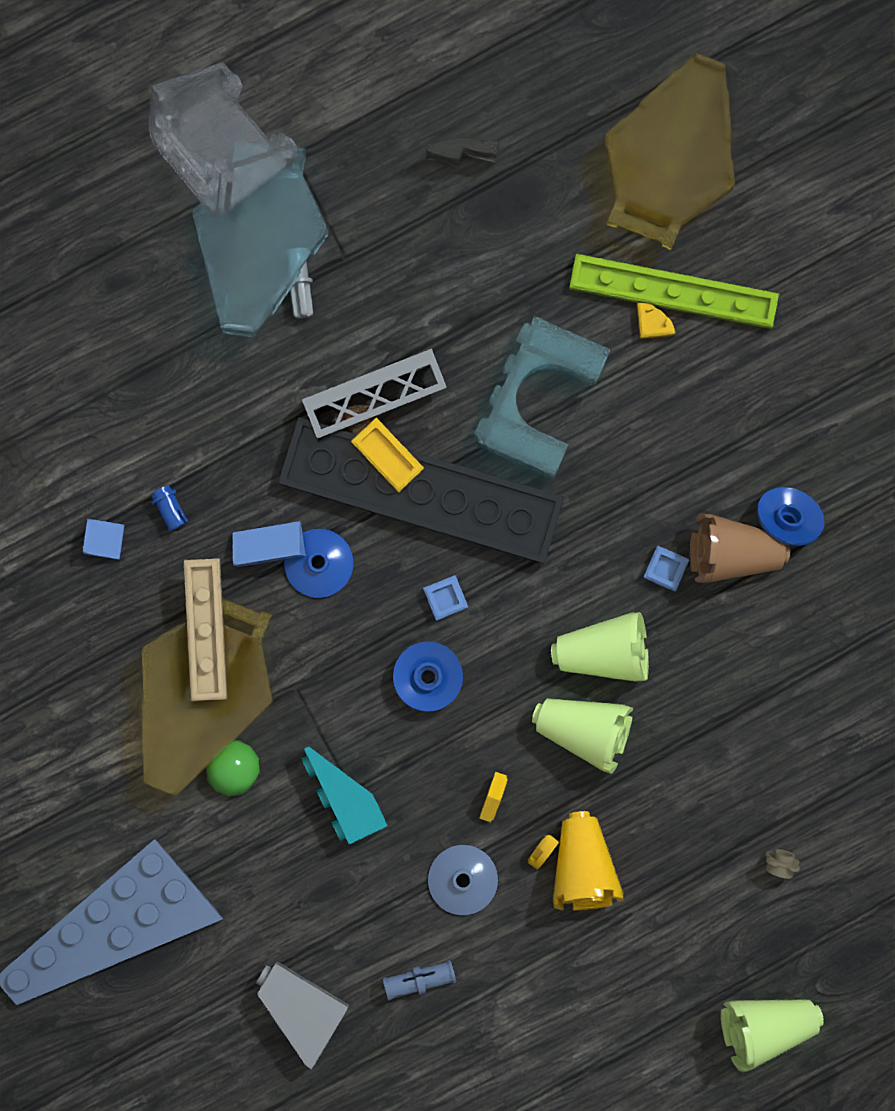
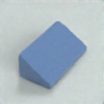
M300 521L233 532V566L242 567L306 556Z

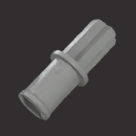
M288 249L284 251L288 281L285 284L290 289L293 316L295 318L310 317L313 315L310 284L313 281L312 278L308 277L306 249Z

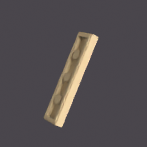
M220 558L184 560L191 701L227 699Z

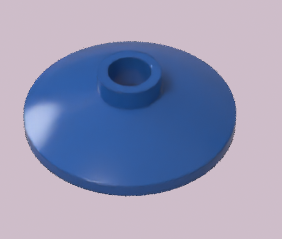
M789 487L771 489L761 497L757 506V517L762 528L771 537L784 544L793 546L810 544L821 535L824 529V515L820 506L813 498L800 490Z
M312 529L303 532L306 556L284 559L285 573L289 582L297 591L313 598H325L338 593L346 586L353 572V555L350 547L341 536L330 530ZM316 556H321L325 559V564L320 569L312 566V559Z
M420 642L408 647L399 656L394 667L393 681L399 697L408 706L420 711H436L448 706L457 697L462 687L463 671L459 659L448 647L436 642ZM429 670L434 673L435 680L432 683L426 684L422 681L421 675L424 671Z

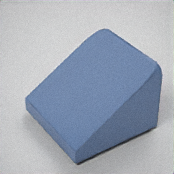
M87 519L83 554L120 560L125 525Z

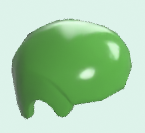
M229 740L218 745L210 754L206 764L207 781L216 792L227 797L246 793L256 782L260 772L258 755L250 745L239 740Z

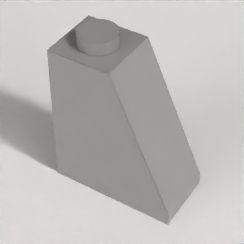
M278 961L273 968L266 965L256 984L261 986L257 995L304 1064L312 1069L347 1011L349 1004Z

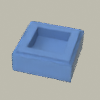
M657 546L643 578L675 592L690 559Z
M456 575L423 588L436 621L468 608Z

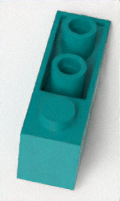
M311 747L304 748L307 756L301 759L309 776L317 775L322 788L316 791L324 808L332 807L337 819L332 821V825L340 841L347 839L348 843L351 844L388 826L371 792Z

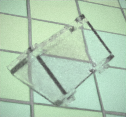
M223 62L151 86L149 132L153 144L209 213L215 217L230 212L291 166L297 153L295 143L290 137L279 132L273 134L269 140L239 105V97L242 91L241 81Z

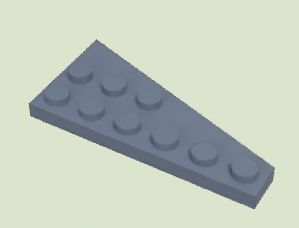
M154 839L0 972V986L13 1002L18 1005L224 918L162 845Z

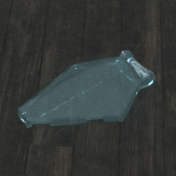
M237 140L233 165L192 212L223 333L255 337L269 314H274L299 278L301 268L311 254L314 255L329 234L327 226L303 178L306 160L305 147L295 146L292 150L249 145L248 141ZM276 162L292 163V165L289 167L283 163Z

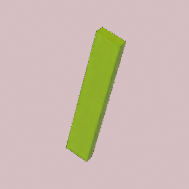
M580 254L575 256L569 286L570 290L636 303H647L657 307L769 329L773 327L779 296L778 293Z

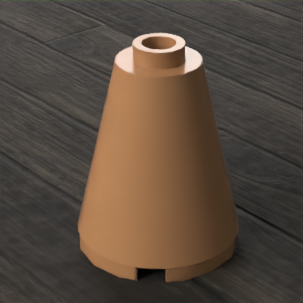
M701 513L695 520V523L700 524L698 533L692 532L690 567L691 571L698 572L699 574L698 577L694 578L696 582L710 583L780 570L784 563L789 561L790 546L777 541L763 529L709 513Z

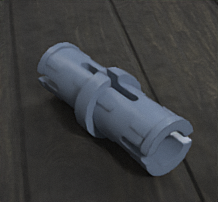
M451 960L420 969V966L412 967L413 971L382 978L388 1001L415 992H419V995L425 994L426 989L452 982L456 983Z

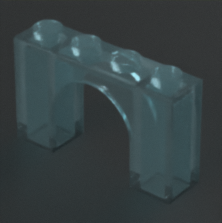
M534 316L531 325L524 322L517 338V342L522 343L517 356L510 354L502 372L508 375L503 387L496 385L488 403L494 406L489 419L482 416L474 435L480 438L478 447L553 480L569 444L532 428L522 419L516 404L517 391L528 376L546 369L564 372L595 386L611 349Z

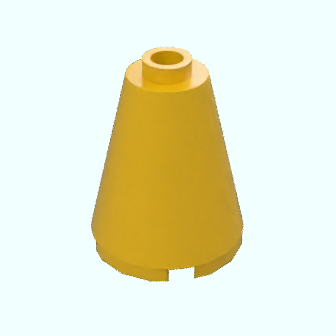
M588 811L570 813L569 819L562 822L553 894L554 908L564 910L563 903L573 904V910H589L612 906V898H615L619 903L623 902V891L598 819L590 817Z

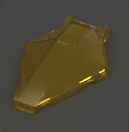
M695 54L678 71L675 70L643 99L639 107L627 118L621 119L606 133L604 143L616 199L607 225L614 228L621 226L663 243L662 247L671 250L681 226L733 190L735 181L730 147L732 134L729 90H727L726 66L723 63L700 54ZM624 209H625L626 211H628V212H629L630 214H632V215H635V216H637V217H640V218H642V219H645V220H647V221H650V222L655 223V224L660 225V226L669 227V229L666 230V229H664V228H661V227H659V226H656V225H654V224H651V223L646 222V221H644V220H641V219H639V218H636V217H633V216L628 215V214H626V213H623V211H624Z
M222 598L223 614L255 626L250 636L224 625L227 699L191 701L187 620L142 648L144 783L177 796L273 702L262 639L272 618L271 614L264 611L260 614Z

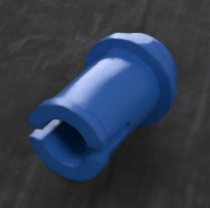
M167 485L151 493L153 498L151 504H156L170 532L185 525L189 520L186 518L175 497L176 490H171L170 486Z

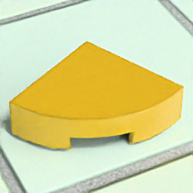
M637 303L640 339L675 335L672 321L666 314L651 304Z
M495 772L480 819L488 822L494 820L508 780L506 778L507 775Z
M549 834L545 835L528 858V863L538 870L559 841Z

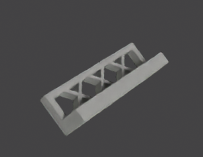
M429 349L304 398L302 402L318 439L447 387L433 351ZM427 366L431 367L437 382L436 385L423 389L411 383L417 370ZM410 374L407 381L399 378L404 375ZM394 380L405 385L400 399L391 402L378 396L383 384ZM378 386L375 394L366 391ZM409 387L418 391L405 396ZM359 393L373 398L368 411L362 414L346 409L351 396ZM346 399L343 404V407L334 404L338 401ZM376 400L385 403V405L373 409ZM328 405L340 410L334 425L323 429L320 428L314 413L315 410ZM344 412L351 416H354L344 421H341Z

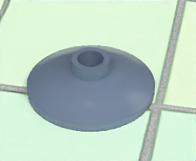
M457 845L444 850L435 858L429 870L428 886L433 899L442 909L456 915H470L481 911L491 902L497 890L498 875L493 861L485 852L473 846ZM464 873L469 876L470 883L468 886L460 887L457 885L456 878L459 874Z

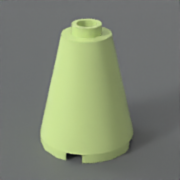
M631 612L558 636L557 643L551 645L553 664H559L560 670L565 672L635 682L647 680L649 661L648 649H645L644 638H647L642 614L640 612Z
M547 698L543 704H537L532 717V723L537 724L536 731L603 772L613 773L618 763L612 760L615 753L623 754L633 718L628 716V714L633 711V708L622 704Z
M810 1000L728 1001L723 1004L727 1008L721 1009V1026L726 1047L733 1045L736 1056H732L731 1059L737 1069L742 1072L750 1071L819 1034L820 1026H823L824 1022L820 1007L818 1005L814 1006Z

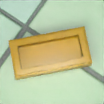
M377 418L351 441L398 493L424 470V467Z

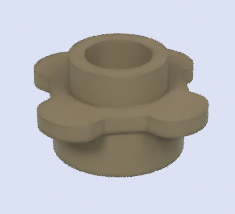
M776 849L775 852L767 851L765 854L767 857L766 871L775 876L790 879L793 877L794 872H799L800 866H798L800 861L795 859V855L789 851Z

